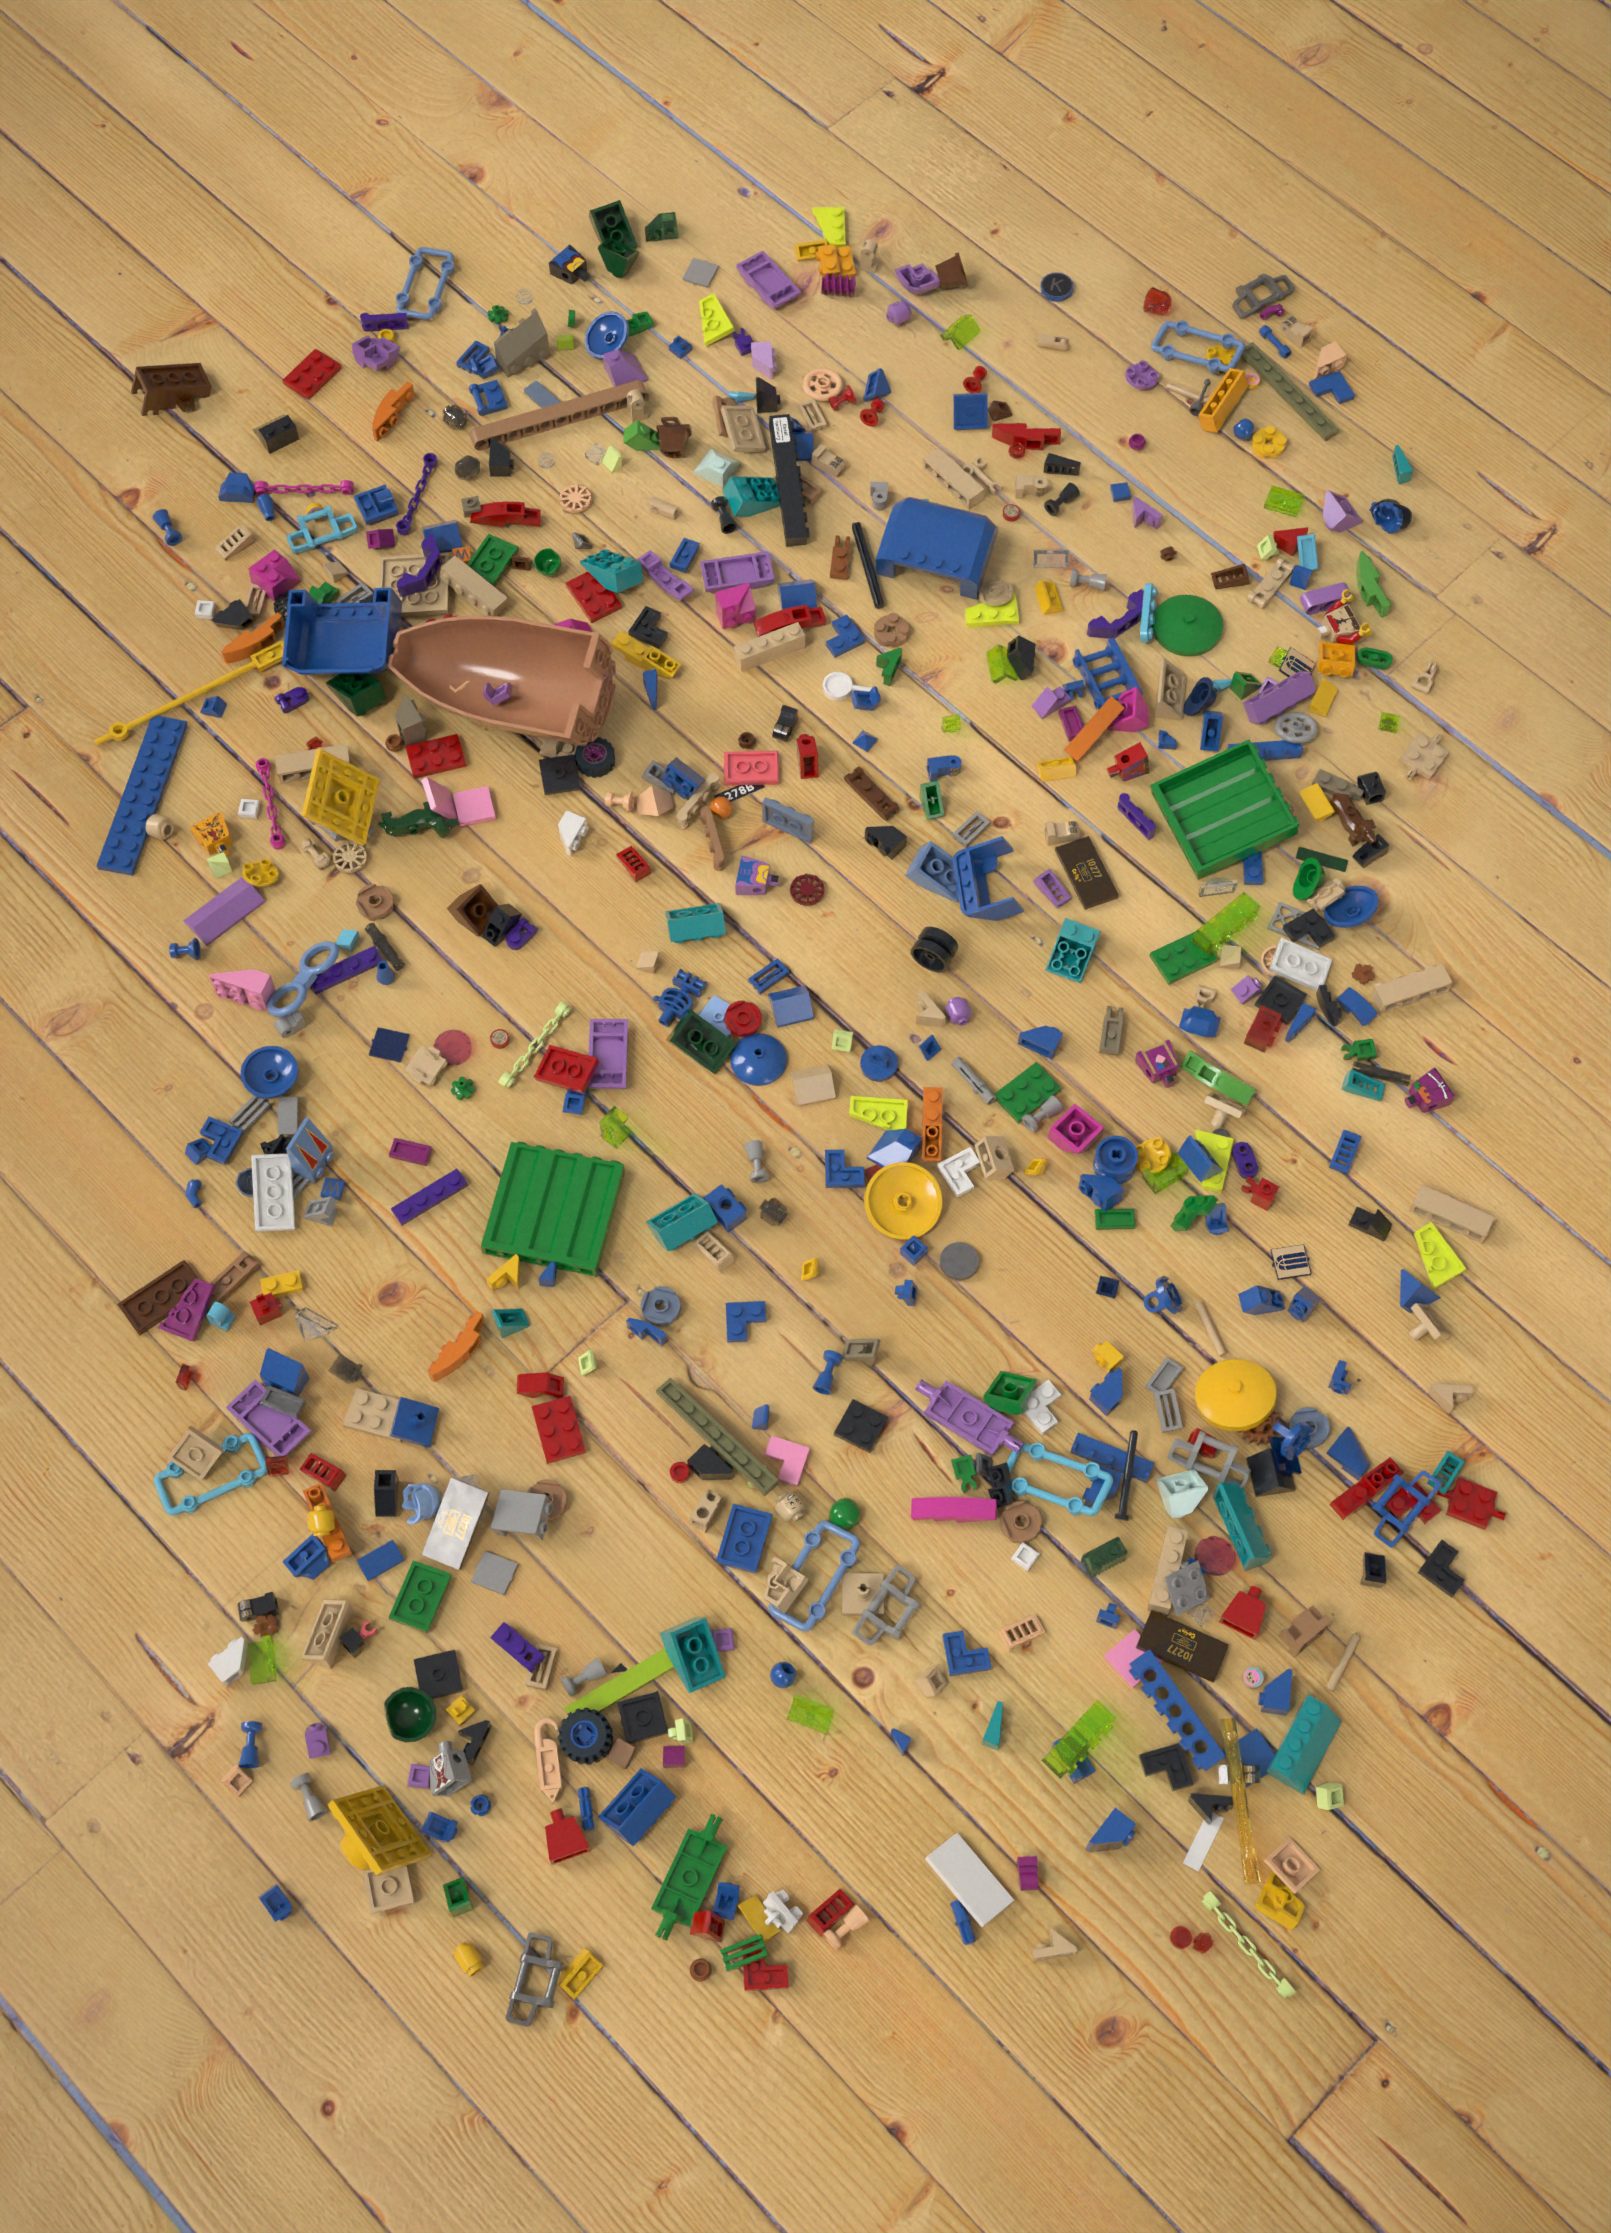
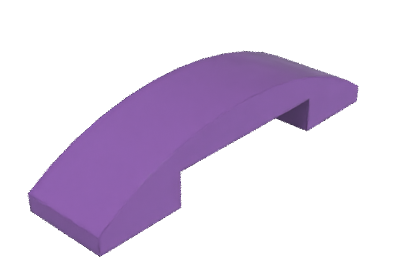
M651 550L637 559V561L641 562V567L647 575L671 597L681 601L694 592V589L686 581H680L663 566L662 560Z

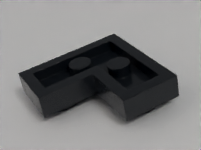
M645 606L629 629V636L660 649L668 637V632L655 627L661 618V612Z
M1314 908L1286 923L1282 928L1292 942L1309 934L1319 948L1335 938V934Z
M1441 1539L1417 1573L1452 1598L1465 1580L1448 1568L1459 1551Z
M1180 1743L1139 1754L1138 1757L1145 1777L1166 1771L1172 1792L1193 1786L1194 1783Z

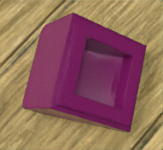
M663 1746V1768H685V1746Z

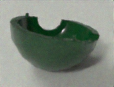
M402 1687L392 1692L384 1703L388 1729L394 1739L405 1743L416 1742L426 1737L433 1729L437 1718L436 1706L432 1698L424 1691L413 1687Z

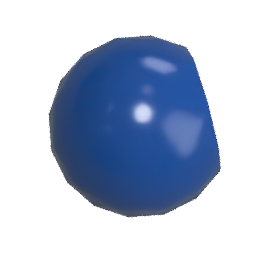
M1246 418L1239 421L1233 427L1234 435L1240 440L1251 438L1255 431L1253 422Z
M779 1662L771 1669V1681L776 1687L788 1688L796 1680V1670L790 1663Z

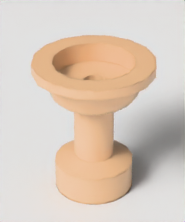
M631 791L623 798L616 797L614 792H607L605 805L612 807L614 804H621L628 813H631L635 804V794Z

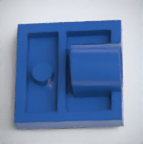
M386 485L353 496L366 525L399 514L389 488L387 489Z

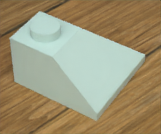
M711 448L694 470V474L724 487L730 476L740 465V461Z
M1194 1469L1156 1479L1165 1509L1171 1518H1181L1186 1514L1192 1513L1208 1491L1207 1485Z

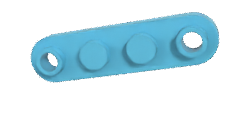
M1146 583L1144 587L1140 627L1142 643H1148L1150 639H1153L1152 625L1155 624L1153 611H1156V601L1154 598L1157 597V587L1153 583Z

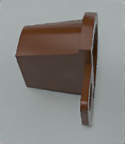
M959 252L955 253L954 257L935 265L942 289L960 286L969 287Z
M662 417L661 422L663 425H657L656 428L659 433L660 451L666 457L681 458L685 454L688 438L692 435V427L690 424H681L677 417Z

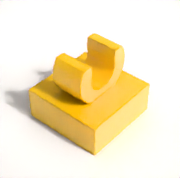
M462 1695L446 1709V1712L459 1726H462L476 1713L475 1709Z

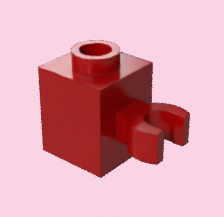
M1247 1177L1246 1183H1249L1251 1186L1246 1187L1242 1185L1241 1191L1247 1194L1252 1193L1250 1202L1268 1211L1280 1187L1263 1177L1259 1184H1256L1253 1178Z
M272 1292L266 1295L263 1293L257 1295L255 1300L249 1302L260 1326L282 1316L279 1310L283 1308L278 1297L274 1299Z

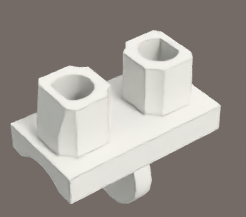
M784 1890L777 1893L772 1891L763 1902L767 1908L764 1912L769 1917L765 1924L769 1926L774 1923L777 1928L782 1926L788 1934L794 1929L803 1913L796 1906L788 1910L784 1904L789 1901V1896Z

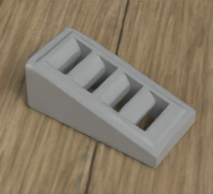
M652 760L641 778L660 789L669 791L673 795L675 790L667 787L661 778L660 780L657 779L659 774L663 776L666 768Z

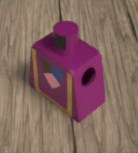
M1170 1040L1136 1053L1135 1062L1151 1083L1162 1081L1166 1088L1176 1083L1173 1076L1177 1074L1178 1063Z

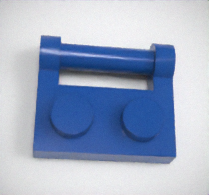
M498 380L469 386V391L473 394L480 416L508 409ZM484 392L488 406L483 404L479 393Z

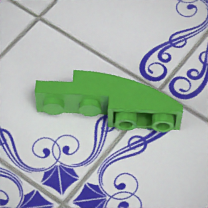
M1364 550L1360 551L1356 567V578L1361 597L1367 607L1374 605L1381 618L1388 616L1391 603L1385 597L1381 586L1378 584L1380 573L1374 568L1370 557L1365 554Z
M1193 1051L1188 1052L1180 1066L1196 1079L1245 1106H1248L1257 1090Z

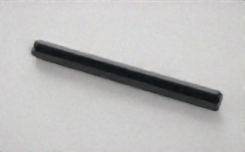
M856 522L852 524V531L873 603L876 609L883 608V597L861 523Z

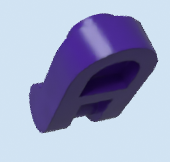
M296 687L284 694L280 693L275 696V701L278 705H281L283 713H289L306 704L309 700L308 692L303 687Z
M522 917L517 925L507 934V946L512 950L521 949L537 933L538 927L529 924V921Z

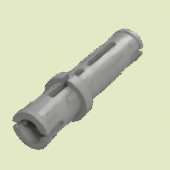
M961 1057L953 1060L951 1065L973 1088V1092L978 1094L987 1105L992 1104L997 1097L987 1088L985 1081H981Z

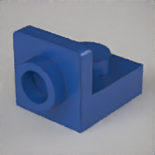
M1341 1360L1338 1361L1328 1388H1331L1338 1394H1348L1352 1385L1344 1382L1348 1372L1345 1370L1347 1363Z

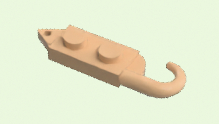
M544 1718L537 1722L534 1729L540 1791L544 1792L551 1803L554 1804L559 1790L562 1789L558 1748L553 1740L543 1739L542 1729L544 1725L551 1724L558 1731L559 1726L552 1718Z

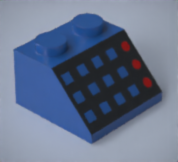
M1115 1807L1091 1838L1085 1850L1088 1852L1119 1850L1122 1845L1126 1847L1136 1833L1133 1830L1136 1823Z

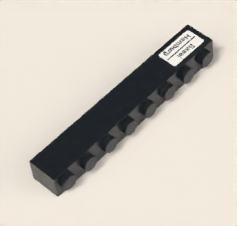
M790 414L769 416V429L786 547L806 545L807 538H810L809 527L806 528L805 526L808 520L807 512H803L805 498L801 497V492H803V483L799 481L801 469L796 461H799L798 451L794 449V446H797L796 435H792L794 421L790 420Z

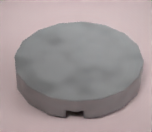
M956 1242L944 1248L939 1264L942 1272L947 1277L962 1281L969 1279L975 1274L979 1258L972 1246Z

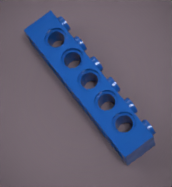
M1150 1649L1129 1663L1132 1667L1129 1672L1136 1681L1140 1679L1144 1684L1141 1689L1148 1699L1152 1696L1156 1701L1155 1709L1160 1716L1166 1715L1169 1720L1166 1723L1173 1734L1178 1732L1182 1738L1179 1743L1186 1752L1190 1750L1195 1756L1192 1761L1199 1770L1203 1768L1204 1771H1207L1226 1757ZM1148 1670L1156 1672L1157 1677L1152 1682H1148L1144 1678ZM1158 1689H1168V1698L1164 1700L1157 1697ZM1178 1705L1181 1707L1182 1713L1179 1717H1172L1169 1710L1172 1706ZM1191 1723L1195 1728L1194 1733L1185 1735L1182 1732L1183 1725ZM1198 1741H1204L1207 1744L1206 1752L1198 1753L1195 1750V1744Z

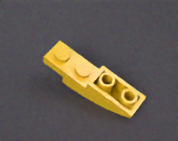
M621 630L611 643L612 648L625 655V660L647 671L656 669L657 675L673 678L681 666V663L652 645L648 648Z

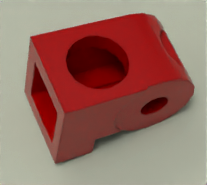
M1199 1428L1193 1430L1187 1442L1195 1445L1199 1432L1203 1430ZM1208 1433L1205 1434V1435H1207V1436H1209V1437H1212V1438L1216 1439L1215 1437L1211 1436V1435L1208 1434ZM1202 1442L1198 1452L1204 1457L1213 1459L1218 1449Z

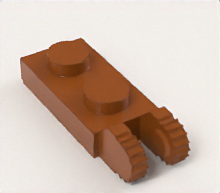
M836 535L835 546H833L830 578L847 580L850 559V536H846L845 547H839L840 536Z

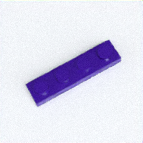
M374 945L333 964L323 973L317 974V978L311 987L315 995L377 967V964L383 960Z
M455 1169L391 1208V1211L401 1226L464 1189L468 1184L459 1170Z

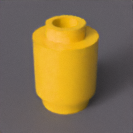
M463 1942L455 1948L456 1953L453 1956L463 1972L467 1973L469 1977L484 1968L482 1964L483 1959L472 1943L467 1944Z

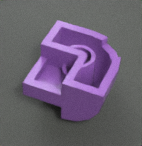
M923 263L915 267H911L908 264L895 270L896 278L912 294H923L939 287V278L933 270H928Z
M366 336L352 343V352L357 363L362 368L369 366L376 371L382 367L386 370L392 367L400 351L399 346L384 337L377 339Z

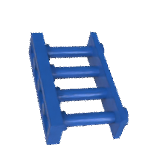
M1115 638L1108 639L1105 650L1082 657L1079 649L1075 650L1073 664L1075 668H1078L1094 699V706L1097 710L1111 697L1103 698L1100 691L1116 685H1124L1126 691L1138 687L1141 695H1143ZM1104 657H1110L1112 660L1111 664L1089 670L1086 665L1088 662ZM1113 670L1119 674L1118 678L1096 684L1093 678ZM1122 693L1112 695V697L1120 701L1118 698Z

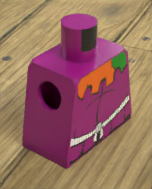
M1433 1068L1411 1085L1409 1090L1411 1096L1405 1098V1104L1408 1108L1418 1105L1420 1110L1426 1113L1451 1105L1455 1095L1438 1070Z

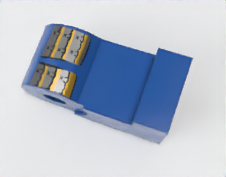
M956 755L927 758L926 768L930 782L936 781L939 776H957L961 770V759Z

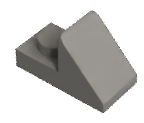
M333 1197L310 1200L303 1218L332 1226L338 1209L335 1208L337 1200Z

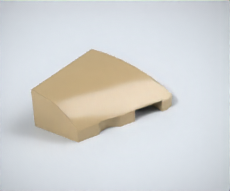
M774 1556L772 1559L774 1564L772 1574L768 1575V1586L765 1589L763 1598L785 1614L808 1582V1579Z

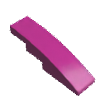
M966 1497L912 1498L911 1518L913 1520L933 1519L934 1521L955 1520L957 1523L997 1520V1500Z

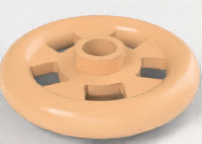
M827 368L812 370L803 380L805 393L816 401H829L828 398L831 396L836 398L843 388V381L840 375ZM814 377H817V380L815 382L812 381ZM831 384H836V388H831ZM811 387H815L816 391L813 392Z

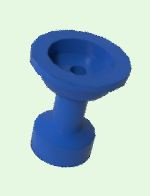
M194 938L189 942L188 946L179 947L178 943H171L169 952L171 958H179L180 954L189 953L190 957L199 960L201 947L199 940Z

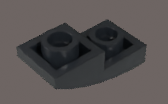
M1319 985L1316 997L1321 1011L1332 1026H1337L1339 1019L1342 1018L1341 1008H1338L1337 1001H1331V992L1327 991V985Z
M1008 1463L988 1467L987 1471L992 1488L988 1489L990 1498L997 1500V1508L1012 1504V1483Z

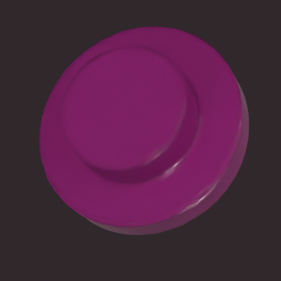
M1134 434L1130 437L1129 446L1132 449L1141 450L1145 447L1146 441L1143 435Z

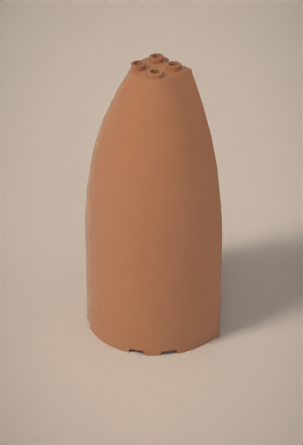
M459 616L410 627L397 632L396 638L393 640L395 651L389 656L388 667L406 684L429 701L450 713L473 722L500 730L586 746L588 742H593L598 737V730L600 727L604 728L610 714L616 685L613 684L616 664L611 658L613 653L611 645L599 633L518 618ZM466 681H470L466 684L467 686L456 693L450 689V685L456 690ZM489 682L496 689L510 682L513 689L511 697L507 701H502L493 706L483 695L484 686Z

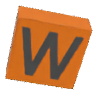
M469 546L452 549L453 557H458L467 565L471 559Z

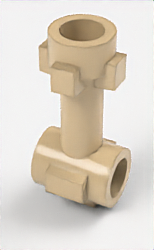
M305 839L301 843L302 850L305 853L309 852L315 858L312 862L319 870L321 868L324 869L329 865L330 858L325 852L320 854L314 847L316 843L313 840Z

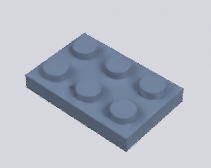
M765 797L762 802L763 822L811 844L814 839V819L807 814L797 812L792 807H786L774 799Z

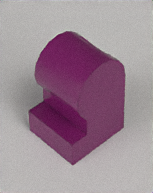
M1037 1856L1018 1857L1016 1863L1020 1891L1038 1890Z

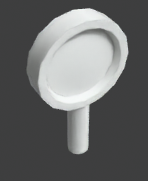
M842 672L830 673L823 680L825 696L835 701L846 699L853 690L869 692L872 689L871 687L852 685L851 678Z

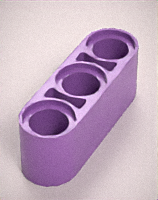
M1344 582L1305 592L1300 596V601L1307 615L1329 610L1339 599H1342V592L1346 589L1349 590Z

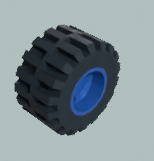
M575 1709L576 1712L567 1714L568 1717L564 1718L562 1726H559L558 1741L560 1742V1747L572 1761L583 1765V1763L590 1765L592 1762L597 1763L600 1761V1758L607 1756L608 1750H611V1742H613L612 1727L605 1716L595 1709Z

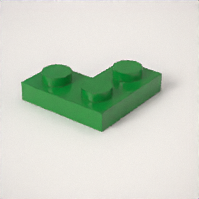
M1214 1195L1189 1196L1185 1199L1179 1213L1175 1215L1170 1227L1174 1231H1187L1196 1216L1209 1215L1218 1199Z

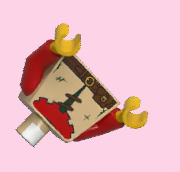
M1348 589L1342 592L1343 598L1332 605L1324 615L1322 627L1316 629L1319 638L1327 636L1331 643L1352 645L1362 639L1363 635L1368 637L1372 634V630L1368 629L1370 625L1363 623L1360 626L1349 604H1345L1354 600L1353 594L1346 598L1350 593Z

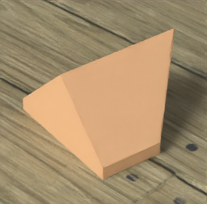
M654 786L649 787L635 798L638 816H660L666 811L674 809L671 793Z

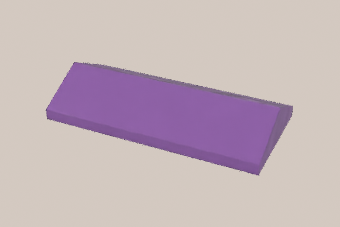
M241 877L183 922L208 946L265 903V900L253 885L247 883Z

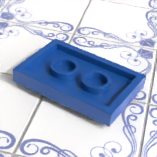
M733 1504L716 1563L756 1574L773 1515Z

